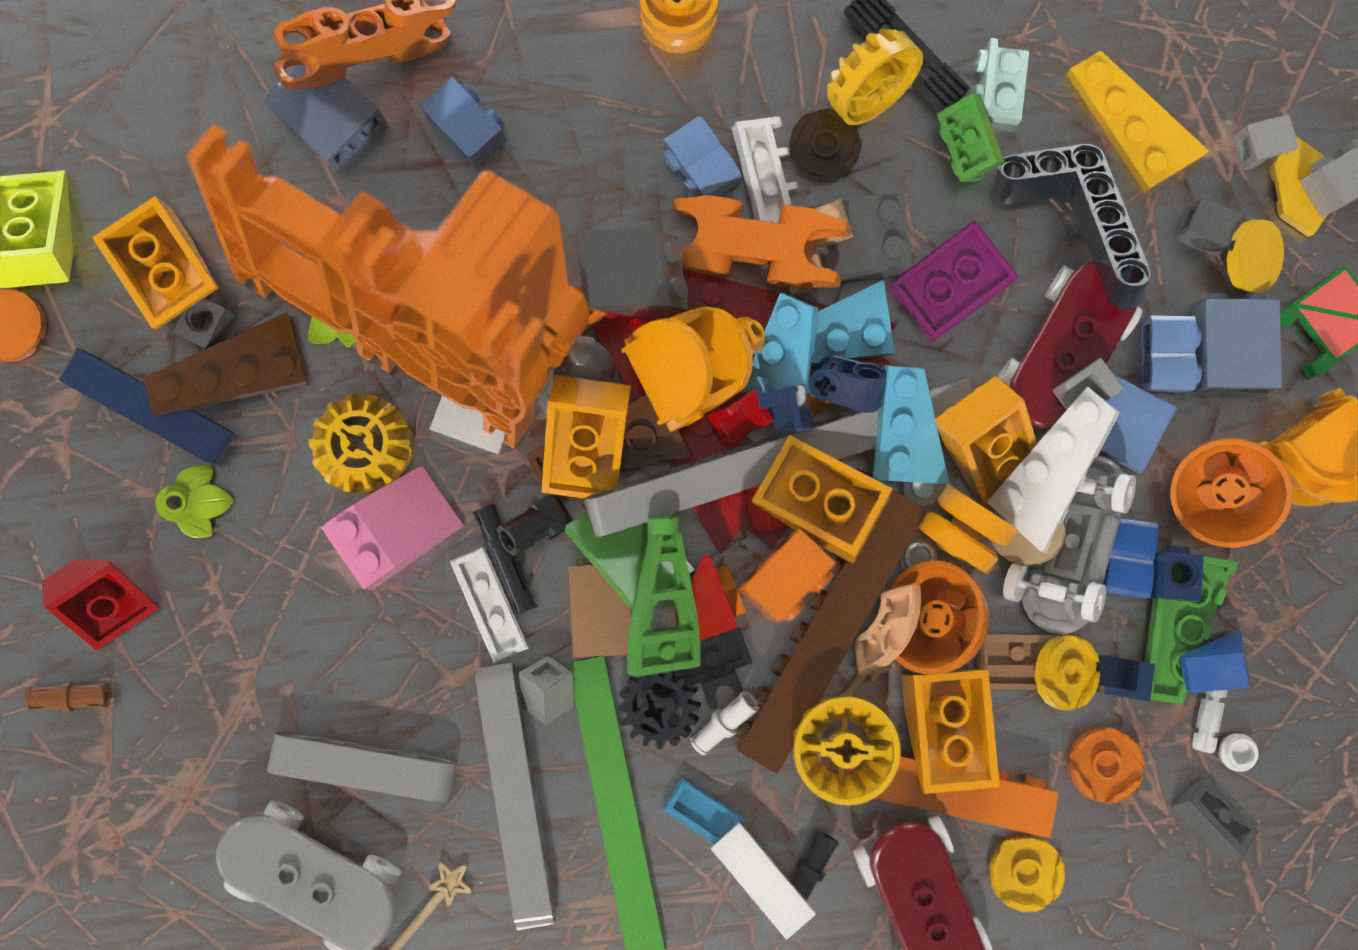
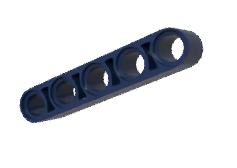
M78 347L58 379L71 388L214 466L219 465L236 435L231 430L193 409L154 417L144 382Z

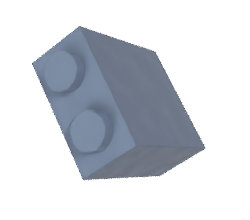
M296 65L290 77L298 78L306 73L305 67L303 65ZM345 77L338 82L325 86L299 90L283 88L279 82L271 89L269 97L264 101L270 110L335 172L386 122L380 110Z
M1215 293L1206 295L1204 300L1192 306V316H1195L1196 324L1200 326L1202 332L1200 346L1195 351L1196 360L1201 364L1202 376L1193 392L1269 393L1282 388L1280 300H1266L1264 294H1248L1242 296L1241 299H1229L1228 294Z

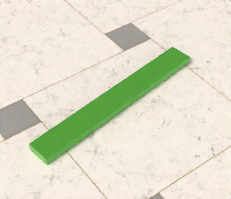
M597 656L569 662L567 665L569 671L573 673V694L625 949L665 950L605 656Z

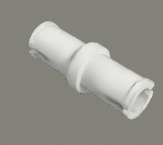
M742 691L724 709L720 708L713 712L711 720L690 736L693 748L698 753L706 755L725 737L731 738L738 732V726L759 711L760 707H758L759 704L755 697L747 691Z

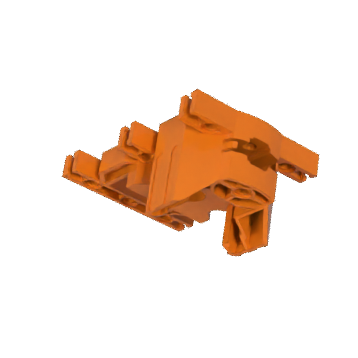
M213 124L190 150L187 157L235 280L244 285L250 278L256 284V293L264 298H267L273 290L282 299L335 331L350 333L355 337L358 355L366 360H372L374 354L377 355L382 362L380 368L388 373L397 364L406 374L460 407L482 413L483 430L490 435L493 434L496 428L506 433L504 443L514 449L534 421L536 399L548 383L547 380L552 374L551 371H548V368L555 369L561 364L589 321V311L584 295L568 284L560 219L555 210L549 205H545L517 186L498 177L492 171L482 170L437 231H415L406 227L392 215L381 201L362 190L345 212L340 215L278 177H263L258 174L250 145L239 140L230 149L225 141L227 138L225 130ZM278 240L282 241L283 243H285V244H287L288 246L292 247L293 249L297 250V251L300 252L301 254H303V255H305L306 257L310 258L311 260L315 261V263H313L312 261H310V260H308L307 258L303 257L302 255H300L299 253H297V252H295L294 250L290 249L289 247L285 246L284 244L280 243Z

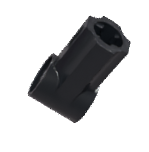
M549 494L531 505L528 511L500 525L497 528L498 540L505 551L515 556L545 538L549 541L565 532L566 525L572 522L573 518L560 497L555 494Z

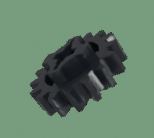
M676 671L640 676L639 678L631 676L626 681L630 688H624L619 693V696L626 701L622 702L617 709L620 712L627 713V717L621 724L622 726L632 725L634 729L631 731V738L640 734L644 736L643 746L646 747L651 740H655L657 748L662 749L667 739L674 747L680 742V736L687 738L691 734L690 726H695L699 721V717L692 712L697 711L701 707V702L692 700V696L698 689L697 687L687 688L685 686L689 678L687 674L678 679L675 677ZM662 684L667 685V686H669V687L672 688V689H669V688H667V687H664ZM642 690L640 693L642 703L640 707H637V696L639 691ZM654 703H656V705L663 704L665 706V710H663L662 708L656 709L654 707ZM682 705V717L679 724H677L678 716L676 710Z

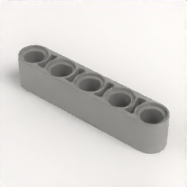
M275 732L267 772L280 776L426 801L450 802L457 762L296 733Z

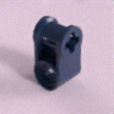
M831 354L820 360L817 370L810 377L809 390L815 398L821 401L846 406L858 412L872 413L880 407L887 372L876 364L862 363ZM832 364H835L832 370L829 369ZM830 386L829 390L825 392L826 387Z

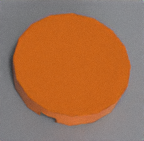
M11 288L0 289V361L18 362L33 355L38 349L36 346L40 343V340H44L47 332L46 316L41 305L29 295Z
M1093 727L1082 732L1070 746L1067 755V773L1073 786L1090 799L1098 802L1118 803L1129 798L1139 788L1143 779L1141 775L1144 767V756L1138 743L1125 732L1111 727Z

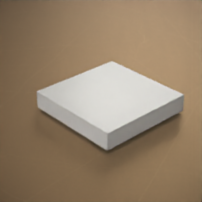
M444 396L441 397L429 428L432 431L500 455L504 444V436L506 435V433L497 428L492 435L483 430L482 413L464 409Z

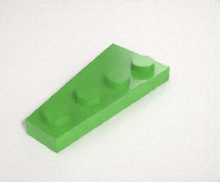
M1204 556L1201 602L1153 598L1145 662L1155 664L1150 700L1183 705L1187 691L1180 656L1203 646L1205 640L1208 641L1213 629L1211 624L1217 608L1222 606L1227 593L1225 588L1230 575L1235 573L1239 562ZM1175 563L1171 569V576L1178 583L1182 578V570Z

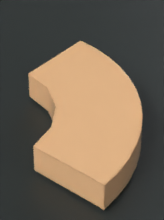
M912 583L881 592L880 608L875 621L865 632L857 635L854 639L858 674L866 676L883 669L905 649L914 634L920 615V585Z

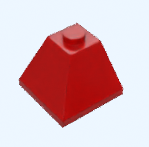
M706 555L700 559L691 580L697 609L700 641L738 627L711 557Z
M72 560L42 580L44 608L96 651L159 609V604L110 560Z

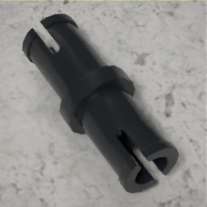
M817 830L816 836L805 857L798 859L795 865L797 871L791 881L806 901L816 883L823 881L825 877L823 870L835 848L839 845L835 838L820 830Z

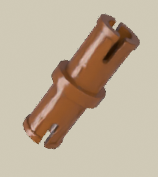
M73 681L63 682L58 686H28L25 691L24 703L28 711L61 709L62 712H72L75 708L108 707L110 704L111 689L108 683L76 685Z

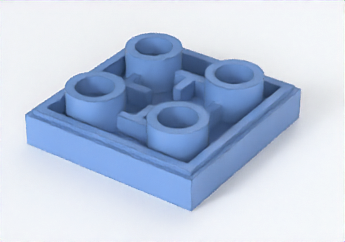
M1114 375L1123 387V390L1106 401L1117 409L1120 414L1100 453L1137 473H1143L1177 407Z

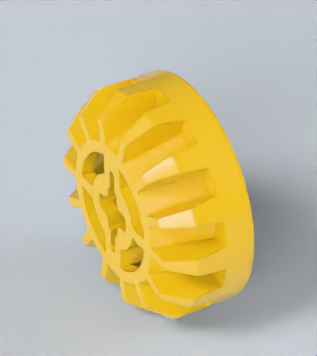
M881 29L878 34L870 33L863 44L858 45L855 43L852 45L854 51L847 58L841 57L839 59L840 68L832 71L830 74L828 101L845 123L859 125L874 119L891 107L916 79L922 67L923 53L903 31Z
M372 394L345 395V399L329 403L326 406L328 410L322 417L315 419L313 423L315 427L313 439H309V447L313 450L314 456L312 463L330 485L348 493L370 495L405 475L414 455V435L404 414L388 401ZM355 416L371 419L366 427L361 425L350 426L343 422ZM376 424L380 428L383 436L382 450L379 436L375 432L371 431L376 426ZM334 432L340 436V446L344 452L339 459L336 458L332 449V436ZM349 434L364 439L363 441L367 445L366 447L370 451H372L373 454L365 450L358 449L359 446L355 443L356 440H354ZM349 457L360 462H372L360 468L344 465Z
M847 695L823 699L821 703L812 709H808L803 714V719L798 727L795 728L793 734L792 757L801 779L813 793L831 803L857 805L872 800L889 786L897 772L900 762V742L897 731L891 720L882 710L863 699ZM841 720V730L831 733L827 739L818 738L820 732L828 724ZM848 721L859 725L866 733L869 742H862L856 735L848 731ZM847 739V742L858 750L847 752L846 758H843L838 751L832 748L843 746L844 740ZM817 753L820 756H828L838 766V773L826 769L820 762ZM863 759H866L864 764L859 769H857L854 772L844 774L845 769L854 768L858 766Z

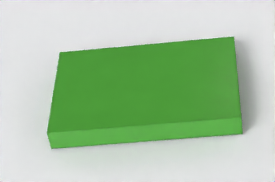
M588 512L567 524L565 532L633 612L648 543V522L608 535L595 536ZM663 535V540H667L666 535ZM671 561L660 562L656 573L655 588L656 590L673 588L675 584L673 563ZM687 561L689 575L692 577L695 569Z

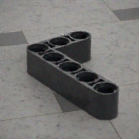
M1080 144L1005 156L1003 158L1004 163L999 165L993 188L995 198L1005 204H1019L1069 196L1107 299L1112 305L1120 309H1132L1140 304L1151 272L1102 150L1095 145Z

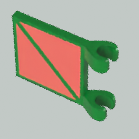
M1346 265L1280 311L1281 328L1289 326L1298 319L1323 353L1302 367L1303 372L1309 379L1326 373L1337 362L1358 348V280Z

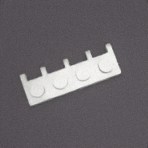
M780 117L739 121L732 126L754 219L758 221L778 223L781 207L786 205L792 206L789 194L799 190L797 182L786 183L780 160L790 156L789 149L787 147L777 148L772 130L782 126Z

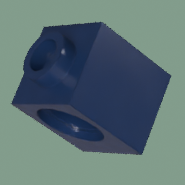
M1170 545L1166 546V552L1156 553L1154 559V582L1150 598L1201 602L1204 555L1190 554V547ZM1175 563L1182 570V578L1178 583L1171 576V569Z

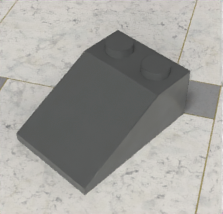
M903 193L868 195L842 200L849 223L852 225L851 229L854 237L819 249L824 268L838 272V275L842 276L841 281L898 277L912 267ZM825 204L810 206V207H807V208H813V209H814V208L823 206V205H825Z
M579 229L575 231L583 295L589 309L650 320L688 310L686 298L688 287L684 280L681 261L683 259V250L677 236L659 231Z

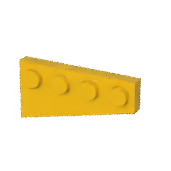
M1101 50L1068 71L1067 76L1144 193L1210 152Z

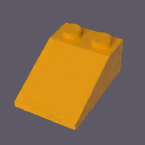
M156 196L92 237L154 330H157L218 289L192 238L174 211Z
M559 375L554 376L548 399L542 493L585 498L591 494L618 486L631 385Z
M995 376L934 419L946 449L977 501L987 510L991 509L992 507L987 501L1037 445L1024 399Z
M789 435L755 494L752 503L796 531L801 529L819 546L854 564L889 501L892 488Z
M961 669L935 675L922 673L901 674L904 711L922 793L1000 787L989 670Z

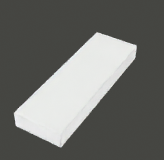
M482 546L450 560L493 663L528 649L529 645L488 551L485 552Z
M741 822L736 824L711 846L710 849L786 940L816 915V911Z

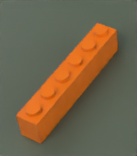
M847 739L844 740L843 746L832 748L838 751L843 758H846L847 752L858 750L851 746ZM900 753L899 766L892 782L875 799L1051 838L1059 792L1047 787V780L1025 775L1023 782L1010 779L1011 772L998 769L1000 787L924 794L920 785L915 757ZM826 756L824 767L831 772L838 773V766ZM863 759L861 763L854 768L845 769L844 774L851 773L859 769L864 764L866 759Z

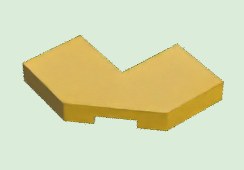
M1296 136L1299 148L1294 152L1277 156L1269 166L1271 181L1275 183L1278 198L1276 202L1278 217L1305 236L1310 237L1317 231L1327 215L1321 218L1299 180L1313 173L1309 166L1324 158V155Z

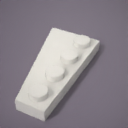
M1086 387L987 503L1013 527L1018 529L1042 553H1047L1054 533L1069 511L1068 507L1077 490H1080L1085 481L1086 473L1094 457L1098 456L1120 412L1094 390Z

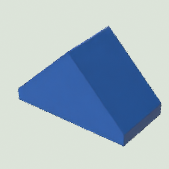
M1234 630L1180 656L1187 692L1199 693L1249 688L1248 662L1242 631Z

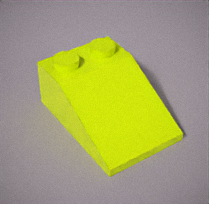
M65 171L0 176V288L69 282L73 260L68 175Z

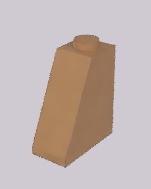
M587 558L577 559V566L568 567L573 658L627 655L628 631L633 612Z

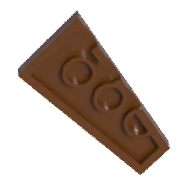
M288 312L143 377L154 417L306 385Z
M647 394L629 403L620 472L641 466L646 467L660 464L661 462L674 459L689 458L693 455L680 429L670 432L666 423L658 425L657 421L660 419ZM545 445L526 455L541 486Z

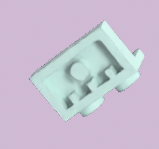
M990 38L985 49H980L978 52L975 70L976 72H981L980 83L975 85L973 93L981 95L990 122L1019 125L1022 121L1029 51L998 47V39Z

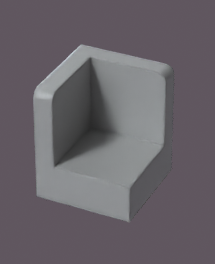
M1289 114L1246 125L1232 137L1242 171L1256 168L1268 158L1291 153L1299 148Z
M1100 358L1081 369L1052 391L1067 410L1086 387L1094 390L1105 400L1121 392L1123 387Z
M546 656L519 672L522 708L544 725H547L573 708V673L554 659Z

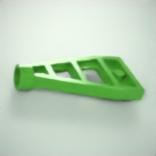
M648 516V543L628 631L627 674L634 677L700 667L697 609L682 535L679 533L678 516ZM663 535L667 536V540H663ZM671 561L673 563L675 579L673 588L656 590L655 580L658 564ZM672 599L678 614L676 628L653 632L651 629V619L655 605L658 601Z

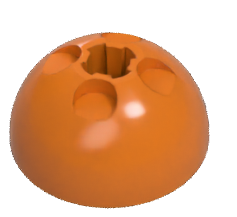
M1219 438L1198 446L1180 462L1171 482L1170 498L1177 519L1194 537L1211 545L1237 548L1258 543L1278 530L1290 511L1293 491L1285 466L1269 449L1254 441L1243 438Z
M925 561L908 568L895 579L888 590L912 583L920 585L921 608L914 634L905 649L895 660L905 668L922 674L935 675L956 670L968 663L978 653L985 641L989 627V608L986 597L973 577L952 563Z

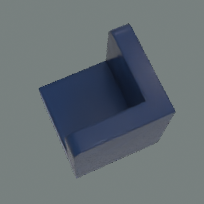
M805 384L758 394L760 408L770 407L776 435L781 436L814 429Z
M1105 655L1098 656L1099 662H1097L1096 671L1100 672V682L1096 692L1150 702L1155 670L1154 663Z

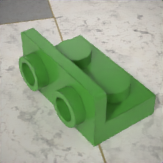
M972 93L937 113L940 122V135L948 145L952 157L951 166L954 173L959 177L960 182H978L984 178L983 174L1004 163L980 94Z

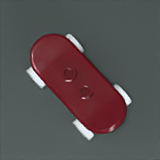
M1094 261L1084 264L1075 271L1066 265L1060 269L1045 294V298L1054 303L1022 360L1019 362L1011 358L997 377L1024 399L1031 425L1039 429L1050 430L1066 412V409L1052 390L1100 358L1107 364L1118 342L1125 340L1129 336L1143 312V309L1139 308L1138 305L1132 309H1120L1109 302Z
M938 815L927 819L928 826L921 823H904L887 830L875 842L870 853V859L863 846L852 850L865 884L868 888L876 885L900 945V948L896 950H992L980 920L977 916L972 917L948 855L954 852L953 845Z

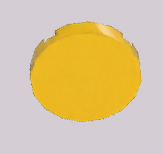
M1251 219L1242 223L1232 236L1231 241H1235L1233 250H1228L1226 258L1227 272L1236 289L1243 290L1244 293L1261 294L1269 290L1278 279L1283 265L1284 245L1279 228L1272 221Z
M1058 635L1044 645L1035 665V682L1038 693L1045 703L1055 709L1072 711L1074 708L1080 709L1086 706L1093 698L1100 682V672L1096 671V662H1099V658L1092 644L1081 636Z
M1028 833L1014 834L1001 840L992 851L987 864L988 881L994 894L1008 907L1021 912H1038L1046 908V905L1050 904L1052 900L1055 901L1061 894L1065 882V866L1057 850L1045 839Z

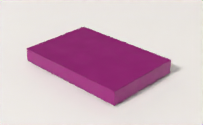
M974 220L888 284L887 288L930 344H932L1016 281L1019 276Z

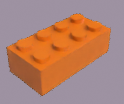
M799 529L787 535L737 586V589L767 620L778 623L781 620L790 622L806 605L801 599L807 593L815 591L818 593L832 579L834 575L829 570L836 563Z

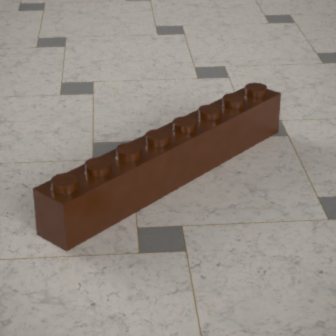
M892 489L889 501L854 564L840 556L834 561L836 564L829 570L834 576L827 589H821L816 593L809 607L814 611L808 622L805 623L801 620L790 640L795 642L789 655L787 656L782 653L772 670V673L777 675L770 688L763 686L758 693L756 700L759 704L758 707H760L759 711L754 714L751 721L746 720L739 726L738 732L734 736V739L739 741L736 745L737 751L778 774L793 748L795 728L798 727L803 719V714L818 704L925 517L927 509Z

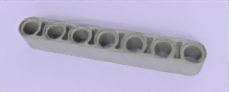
M514 662L476 668V688L514 924L517 931L556 924L554 897L516 667Z

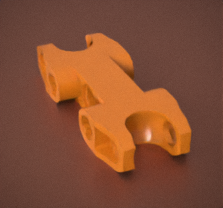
M385 0L384 4L347 14L335 7H323L305 12L280 23L273 31V39L282 54L274 64V72L283 88L299 90L338 82L345 77L348 67L383 57L396 63H404L421 58L444 48L450 41L451 32L443 18L453 12L456 7V0H445L446 3L437 6H428L425 0ZM427 28H434L440 32L441 36L431 39L424 36ZM295 32L303 35L305 41L300 44H290L284 37L286 34ZM296 65H303L306 69V73L298 78L290 77L284 72L286 68Z
M709 195L673 199L671 210L686 218L696 219L698 223L696 238L691 244L682 247V267L706 275L729 278L732 262L738 261L769 266L767 282L771 284L803 290L840 287L842 276L831 269L815 266L813 263V251L815 246L827 237H850L852 225L848 221L823 214L813 208L789 205L781 207L778 223L741 218L744 204L734 199Z

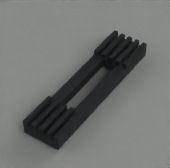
M853 0L849 6L845 7L843 14L865 37L870 33L878 34V30L886 23L892 30L905 32L922 51L923 63L933 73L926 80L918 73L911 86L937 113L957 103L968 93L970 87L946 62L943 63L895 13L896 10L887 0Z

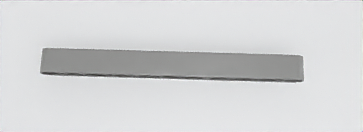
M969 376L952 378L928 386L935 419L973 392ZM879 409L872 413L852 410L813 423L814 429L781 436L774 435L591 494L584 498V502L595 536H603L648 522V516L670 515L761 485L789 435L836 460L876 447Z

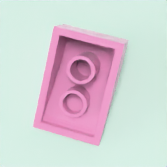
M421 465L351 505L321 526V529L361 587L373 590L462 528L464 524L424 466Z

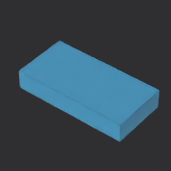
M683 776L662 808L663 811L714 844L736 824L741 822L743 825L746 820L745 816Z

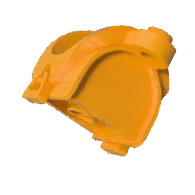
M701 307L671 318L654 320L641 326L624 340L626 346L621 351L622 353L626 352L660 419L657 421L658 425L666 423L669 431L673 432L704 417V413L729 401L746 387L753 368V355L764 347L765 331L758 321L752 320L749 317L744 316L735 319L722 309Z
M1341 388L1327 391L1319 397L1321 404L1311 407L1313 412L1270 443L1268 441L1258 443L1274 453L1285 466L1292 484V504L1298 506H1320L1330 502L1344 503L1358 500V399L1352 395L1346 396Z

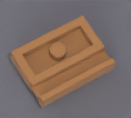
M987 633L985 641L977 653V669L989 670L990 689L1037 690L1035 682L1037 658L1044 645L1050 639L1056 637V635Z

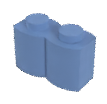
M698 116L664 139L665 152L662 153V156L673 172L679 170L686 180L683 182V186L690 197L703 195L719 197L741 182V172L701 116Z
M1150 315L1142 319L1140 327V350L1142 355L1140 363L1141 389L1146 392L1187 393L1196 389V384H1199L1201 380L1202 368L1201 364L1196 360L1195 351L1200 346L1202 332L1200 326L1196 324L1195 316Z

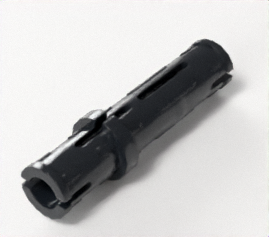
M495 503L474 511L473 515L485 541L483 547L485 552L489 551L515 616L538 607L516 556H512L508 551H505L498 540L497 528L502 525Z

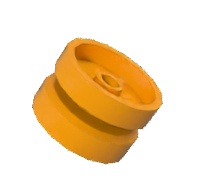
M639 0L640 22L644 34L654 46L666 52L683 54L696 50L710 39L716 28L718 0Z
M947 484L937 501L939 506L952 514L954 518L952 521H949L936 512H929L918 529L935 540L937 546L965 564L968 562L982 572L989 574L999 558L996 551L981 541L984 537H987L1000 546H1008L1018 529Z

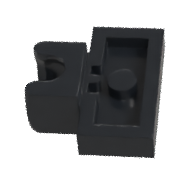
M740 627L700 641V667L676 670L678 679L686 674L689 676L685 684L686 687L697 683L701 684L709 709H714L718 705L716 690L720 686H729L736 698L743 691L735 669L753 662Z

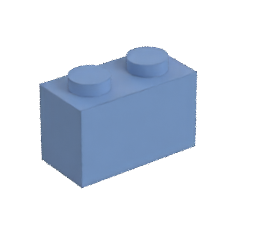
M451 77L422 103L420 108L426 119L476 169L506 142L502 130L505 124L492 109L486 112L477 103L480 101V98L467 83L461 86Z

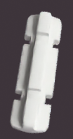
M1228 690L1203 692L1206 693V698H1201L1196 728H1199L1198 734L1194 733L1192 742L1194 749L1207 753L1215 752L1218 739L1214 738L1215 732L1219 733L1225 703H1221L1222 697L1226 698Z

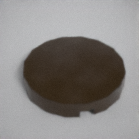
M829 108L819 109L816 112L807 113L802 116L793 127L789 141L790 159L796 169L808 179L819 182L836 181L847 175L857 163L862 147L861 137H859L856 125L845 123L835 110Z

